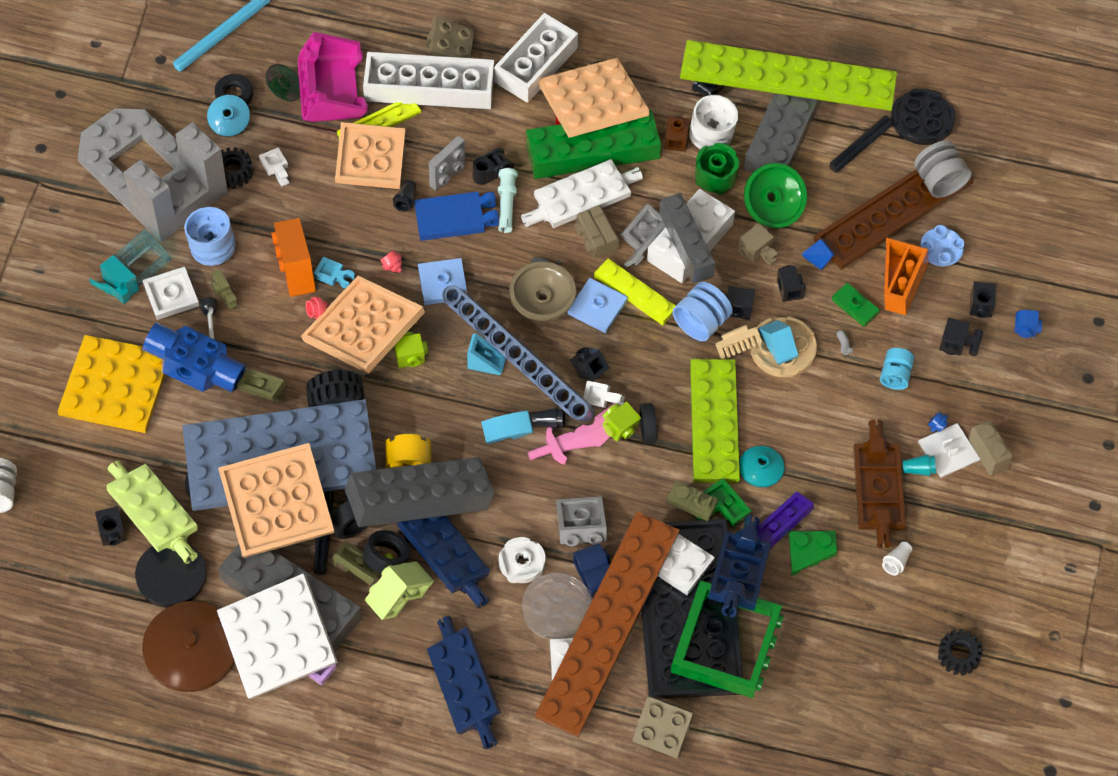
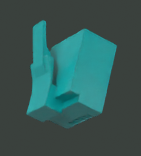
M114 255L99 265L103 280L106 283H99L91 278L89 279L91 285L105 291L107 294L115 296L123 304L128 302L130 297L139 291L136 276Z

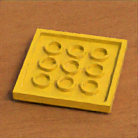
M84 335L58 408V415L146 433L166 375L162 373V359L143 351V346Z

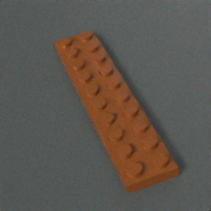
M638 511L636 512L535 714L536 719L579 738L679 535V529Z

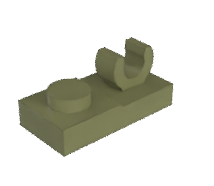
M248 368L236 386L239 391L279 403L284 396L282 390L287 384L283 379Z
M676 480L666 503L709 521L718 503V499Z
M347 541L343 542L332 558L335 560V566L340 563L346 567L345 573L350 570L352 571L351 573L369 585L373 583L379 574L366 564L363 552Z

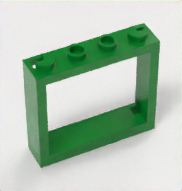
M700 580L672 662L671 673L753 698L755 691H760L764 681V678L760 677L762 670L767 671L771 657L767 656L769 649L774 650L778 636L774 635L775 629H780L784 615L780 614L782 606L757 598L755 610L746 609L771 617L750 681L695 664L685 659L706 597L709 596L712 585Z

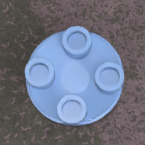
M937 225L934 229L924 234L920 247L928 249L929 263L945 267L955 264L962 257L964 240L953 230L943 225Z

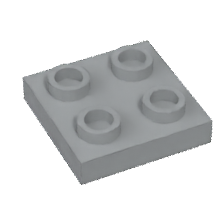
M457 136L429 161L430 187L435 191L441 186H445L456 172H461L465 166V140Z

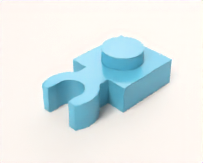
M326 257L322 258L313 273L315 279L334 286L337 281L345 289L350 284L345 279H355L353 271H343L342 264Z

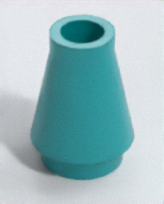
M926 454L903 460L904 474L924 476L936 474L935 456Z

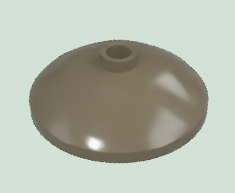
M534 262L522 267L516 272L510 283V299L513 306L519 313L533 320L548 321L561 317L572 307L576 297V285L570 273L563 267L551 262Z

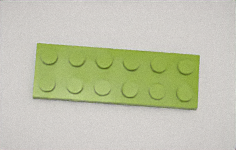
M691 359L693 483H716L722 478L727 483H739L735 360Z

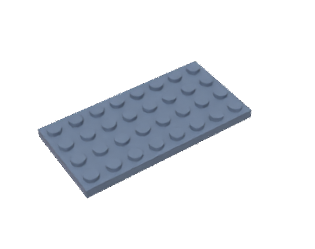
M365 399L182 425L193 511L229 506L219 467L307 443L311 447L323 492L345 489L351 473L376 470Z

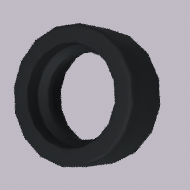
M349 500L341 504L330 516L334 533L340 539L351 538L368 527H358Z
M388 530L372 533L363 550V558L366 564L380 574L390 565L406 563L410 555V547L407 541L401 535ZM374 547H388L399 558H385Z

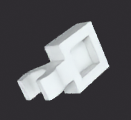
M279 147L259 155L260 162L269 176L275 173L281 187L289 184L288 174L285 171L288 168V163Z
M587 381L583 398L591 405L606 408L607 402L622 405L625 400V396L611 393V386Z

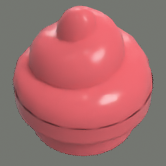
M395 250L380 260L383 264L382 267L386 271L391 270L398 273L402 271V256L400 253L397 254Z
M312 297L306 302L307 315L310 318L317 319L330 305L320 297Z

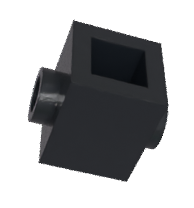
M583 347L570 359L576 372L582 379L594 381L610 369L604 356L598 349Z

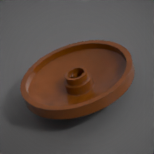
M200 601L181 602L164 609L150 622L144 634L142 651L147 669L154 679L163 686L175 691L197 692L216 685L228 675L235 664V660L217 612L219 608Z

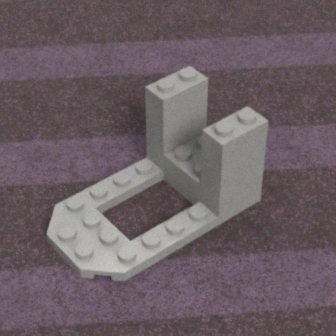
M113 109L81 132L78 161L160 242L184 226L186 219L192 212L199 208L211 206L228 193L221 149L193 122L175 134V139L145 109ZM143 139L173 170L160 178L142 160H139L123 173L112 161Z

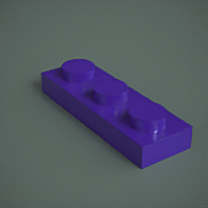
M796 491L758 526L757 532L762 541L770 542V548L773 547L814 509V503Z

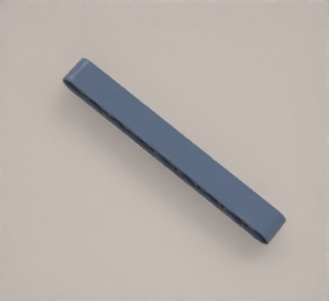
M455 285L447 286L443 290L442 298L444 302L569 416L581 422H587L594 416L593 406L472 296ZM458 292V298L453 302L452 295ZM474 306V312L468 316V308ZM489 320V327L484 330L483 323ZM505 334V341L499 344L498 339L500 335ZM520 348L521 355L515 359L514 352ZM536 362L537 369L536 371L531 373L530 366L532 363ZM552 376V385L550 387H546L547 378ZM565 391H568L569 398L568 400L563 402L561 398L562 394ZM584 405L585 413L582 416H578L579 407Z

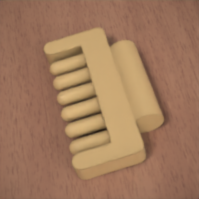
M746 325L721 334L723 340L716 343L722 360H726V356L728 358L731 357L730 351L733 356L736 355V351L740 354V346L742 351H746V346L748 349H751L752 346L756 347V341L759 346L763 345L757 328L754 327L748 330Z

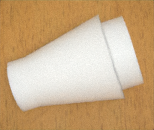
M901 542L899 546L883 558V569L891 575L902 573L912 552L911 545L907 542Z

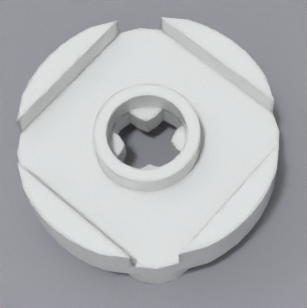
M513 538L500 551L499 568L509 582L528 583L543 574L545 552L540 544L530 541L529 538ZM519 556H523L524 559L529 560L526 561L525 564H520L516 562L518 561Z

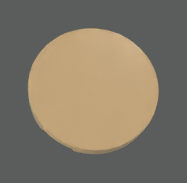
M789 316L787 318H768L756 327L757 330L759 327L776 320L790 326L798 357L778 365L761 337L763 345L759 346L756 341L757 346H752L750 349L751 356L756 365L764 372L776 377H793L805 372L813 364L817 352L816 339L810 327L801 320Z

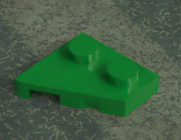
M789 531L791 576L797 575L799 571L809 566L812 568L821 561L836 556L835 531Z

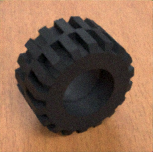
M326 371L315 375L306 384L308 407L365 399L362 378L353 371Z

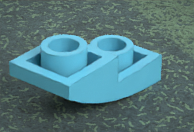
M528 411L506 414L481 422L486 443L489 445L507 438L514 440L534 433Z

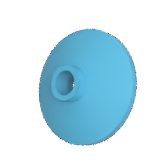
M223 95L211 103L207 112V119L215 133L231 137L245 130L250 120V111L247 104L241 98L234 95ZM225 111H231L229 117L224 116Z

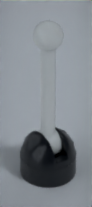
M207 297L200 300V309L204 315L208 316L209 337L214 339L212 315L217 312L218 301L216 298Z

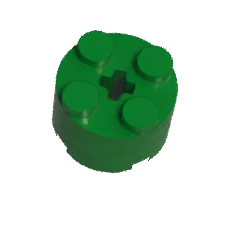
M714 143L712 146L707 147L706 145L702 147L696 157L695 183L708 192L719 195L725 194L737 181L739 159L735 150L723 143Z

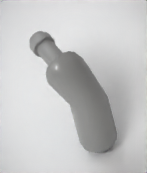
M839 330L836 335L841 343V353L848 355L853 352V349L850 348L849 339L844 330Z

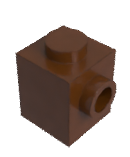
M668 116L664 149L685 152L689 128L688 118Z

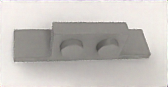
M648 203L643 206L620 234L635 249L633 254L624 263L626 268L641 262L644 258L643 252L646 249L648 250L649 245L665 228L660 214Z

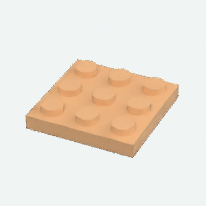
M341 122L335 183L400 189L405 128Z

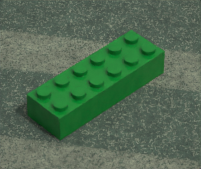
M649 110V116L570 138L561 124L526 130V147L534 179L581 172L610 159L615 166L660 159L661 142L652 110Z

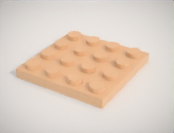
M618 58L539 79V87L569 138L649 116L647 105Z
M357 276L301 337L304 342L369 374L425 311L423 306Z
M309 443L218 468L243 558L334 533Z

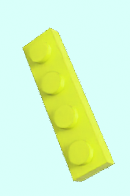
M609 258L594 272V277L597 280L627 296L631 304L661 325H664L672 317L673 308L675 307L673 303Z

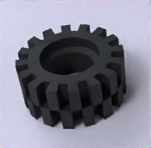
M230 147L226 148L227 152H224L222 149L221 153L227 188H229V185H232V189H236L235 185H239V188L243 187V182L247 184L249 179L252 178L253 167L251 157L243 149L238 151L237 147H234L233 151H230ZM230 164L241 166L236 172L225 170V167Z
M955 629L951 631V634L947 633L941 641L938 649V660H941L940 664L942 667L947 666V672H950L951 669L954 670L953 675L961 672V676H964L967 671L970 674L974 669L976 670L983 653L981 641L977 642L978 637L976 635L970 636L971 631H967V634H964V629H959L958 633ZM956 645L964 646L969 651V657L958 659L953 656L951 649Z

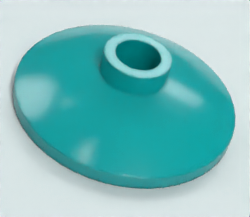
M754 446L742 454L739 461V472L747 483L756 487H769L776 484L782 478L784 461L781 455L774 449L767 446ZM759 461H764V462H766V464H765V465H761V464H759L758 462H759Z

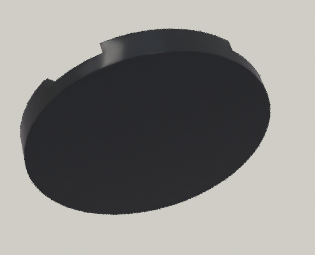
M913 89L909 93L897 98L894 102L891 112L892 125L903 139L918 145H932L944 140L951 133L955 122V111L953 106L942 97V94L929 89Z
M190 545L197 553V558L194 561L188 558L189 564H185L176 551L168 548L157 552L152 546L146 550L140 557L135 570L136 583L142 596L150 603L165 608L195 599L202 591L206 582V566L198 550Z

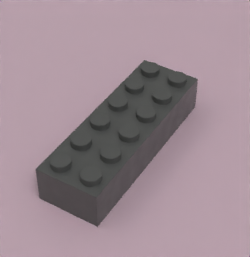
M774 93L746 153L744 170L753 173L759 167L770 163H780L792 167L821 100Z
M480 457L354 472L350 474L345 487L358 527L488 510L494 497V491Z
M238 544L218 568L221 581L245 597L252 596L296 576L305 574L334 653L362 619L361 609L358 605L273 550L243 558L240 545Z

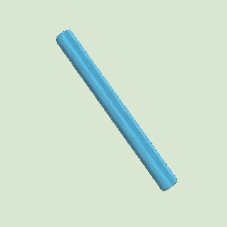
M251 0L173 61L174 68L179 72L184 70L268 4L270 0Z

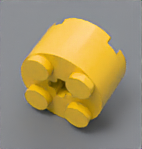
M402 434L395 436V440L391 442L390 439H387L385 442L386 468L432 463L431 440L427 437L426 441L421 440V435Z

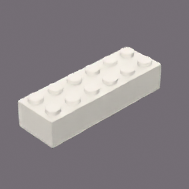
M367 52L363 83L364 98L368 102H402V104L416 103L417 105L491 109L494 60Z

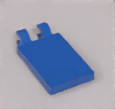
M479 192L414 200L420 241L483 233L486 226H498L499 217L497 210H491L482 215L481 210L483 208L496 207L494 192L485 193L481 197H479Z

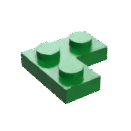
M724 478L703 491V493L718 499L712 515L719 511L732 527H735L752 513ZM695 516L698 520H704L700 517Z

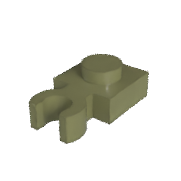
M221 270L212 272L213 282H211V286L215 294H220L229 310L238 307L237 299L230 290V286Z

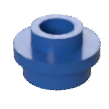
M939 411L927 424L931 427L930 431H942L948 424L946 421L948 415H943Z

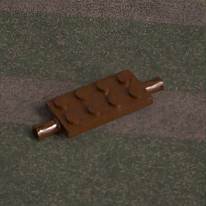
M874 419L868 422L870 439L863 444H854L853 446L858 529L876 530L877 547L883 548L882 544L884 543L885 548H889L892 546L890 530H905L906 526L900 444H890L883 437V421L878 419V424L876 425Z

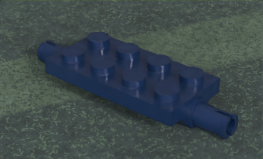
M748 515L745 518L744 528L737 533L726 531L708 599L723 602L722 613L727 616L728 610H731L729 617L736 616L738 606L755 610L771 543L762 541L759 537L757 529L760 520L755 516L752 522L753 515Z
M446 516L398 523L397 526L451 593L459 590L464 594L467 593L477 608H481V605L483 607L489 602V598L479 588L478 582L489 575L490 569Z
M445 616L442 618L443 622L441 619L437 621L443 640L427 648L430 660L457 733L463 734L474 729L478 731L483 748L490 749L492 748L491 743L494 746L498 744L491 727L493 717L502 712L471 630L465 627L456 632L451 616Z

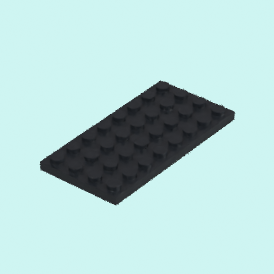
M726 519L663 522L679 529L681 536L715 557L712 565L700 579L712 584L725 532H728ZM658 576L641 610L648 695L659 699L740 695L671 673L672 662L700 580L691 592L686 595ZM706 597L685 660L743 678L737 615L729 617L731 610H728L727 616L723 615L722 607L724 603Z

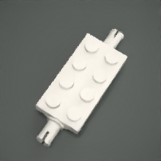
M610 159L535 190L534 196L539 204L538 209L522 214L521 219L523 223H526V228L542 220L550 222L553 228L577 219V215L580 212L589 211L596 206L604 208L630 197L631 191L627 185L643 180L642 173L636 167L621 174Z

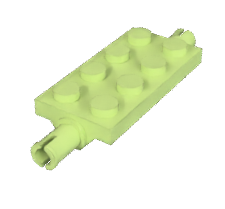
M119 460L115 461L117 467L114 463H111L108 471L116 480L106 485L107 491L157 552L168 548L176 551L185 564L190 563L188 558L194 561L197 558V553L187 543V538L190 534L197 531V524L152 470L144 464L128 472Z

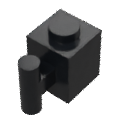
M948 317L939 350L949 355L961 356L963 346L970 347L969 354L977 356L983 331L976 329L974 335H969L967 332L970 323Z

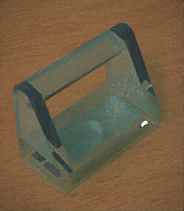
M146 229L114 254L136 276L138 287L143 284L144 279L150 278L171 260L169 254ZM151 248L160 258L140 275L136 276L129 266Z

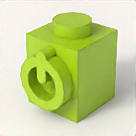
M407 332L394 346L398 368L416 367L425 363V354H428L426 341L421 340L420 333Z
M627 401L622 405L616 403L602 415L605 419L602 426L606 434L613 437L617 442L623 437L625 439L629 438L635 432L641 417Z

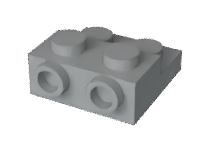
M602 496L556 500L560 544L573 547L578 545V543L589 542L595 545L600 544L602 541H607V527Z

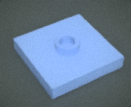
M461 258L418 264L424 305L444 303L442 292L450 285H455L467 292ZM458 292L452 295V301L457 300Z
M589 278L567 314L607 333L627 303L628 297Z

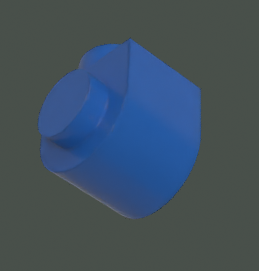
M1021 310L1016 312L1015 333L1022 338L1036 337V333H1041L1042 320H1038L1039 311Z

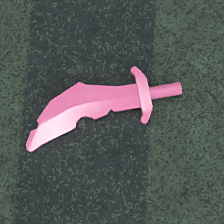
M611 406L594 418L592 425L583 424L575 429L574 433L569 432L554 437L552 428L548 427L546 431L547 445L529 451V459L533 460L551 453L554 460L565 465L567 457L563 455L564 452L579 448L600 447L610 438L602 426L605 420L602 415Z

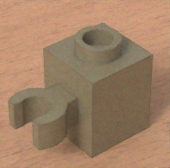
M759 223L740 237L738 250L744 258H748L754 263L760 257H763L769 266L777 261L775 257L778 253L772 248L774 237Z

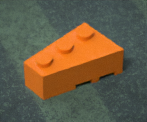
M300 218L275 222V232H271L273 245H276L275 252L280 272L285 274L289 296L293 297L316 292L311 259Z
M886 238L885 310L907 315L929 264L928 249Z

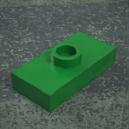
M848 283L832 296V301L863 327L879 315L880 309Z

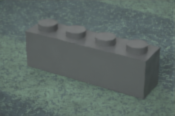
M678 193L661 199L659 214L692 283L712 278L714 276L715 262L682 194Z

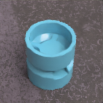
M902 348L887 350L880 382L884 386L895 390L907 388L915 359L914 355Z

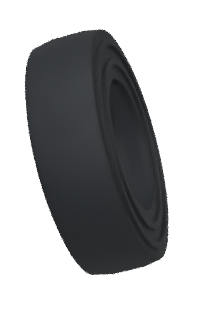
M229 74L219 79L216 83L214 90L216 99L226 95L228 88L239 87L242 93L238 97L247 105L251 102L253 88L246 77L239 74Z
M643 403L640 405L642 440L644 444H653L657 440L655 409L652 403Z

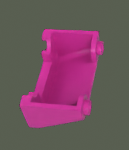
M317 32L311 34L298 56L301 113L304 121L318 122L361 118L366 114L368 104L365 102L364 97H357L355 67L363 58L359 41Z

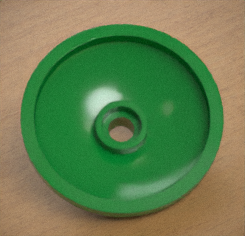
M780 163L766 164L756 169L748 178L744 188L745 206L751 217L759 224L769 228H783L794 223L802 215L807 202L806 186L801 176L793 168ZM769 193L773 195L772 201L768 199Z

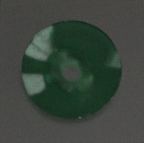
M274 64L267 69L265 79L273 94L289 102L300 98L299 77L292 69L282 64Z

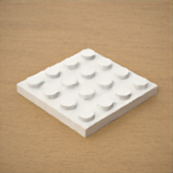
M305 574L296 576L217 610L248 699H253L338 663Z

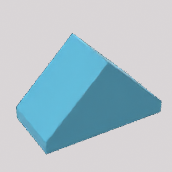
M776 320L758 328L761 337L778 365L798 357L789 325Z
M474 333L472 335L467 352L468 369L496 375L502 374L506 357L478 334Z

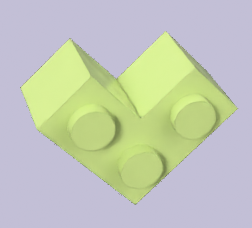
M417 561L394 566L390 565L383 570L380 580L369 589L370 593L365 601L382 620L394 618L408 600L422 598L434 580Z

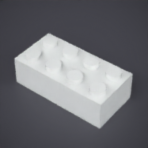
M544 13L494 67V83L528 103L541 89L539 87V79L554 75L578 48V33Z
M699 189L686 204L709 251H711L733 226L735 211ZM665 227L649 245L647 261L683 283L689 275Z

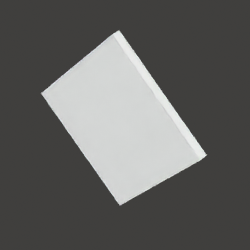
M958 423L918 440L925 454L935 456L936 472L940 478L980 461L978 454Z

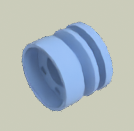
M216 207L199 208L190 214L186 219L184 229L194 259L203 265L209 266L219 265L229 260L234 254L236 243L227 214Z
M699 282L687 294V297H684L673 308V316L679 327L686 334L699 341H706L718 329V326H721L732 314V306L727 297L718 288L707 282Z

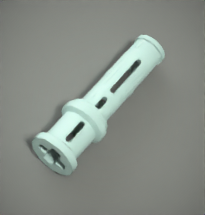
M504 168L499 171L500 186L498 187V193L501 197L498 230L502 232L504 228V233H509L512 231L513 197L517 193L515 180L518 177V172L511 168Z

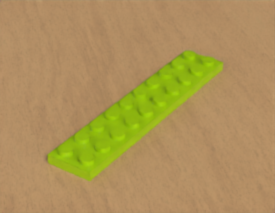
M687 40L680 79L891 111L897 71Z

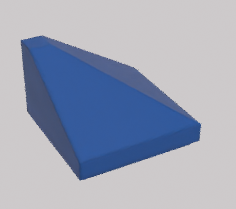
M823 239L818 240L802 254L805 259L820 270H823L835 255Z

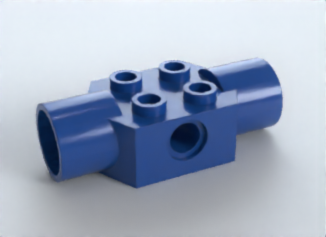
M156 322L150 329L143 344V351L162 359V373L202 392L216 385L233 393L246 369V364L227 356L225 344L187 326L175 331Z

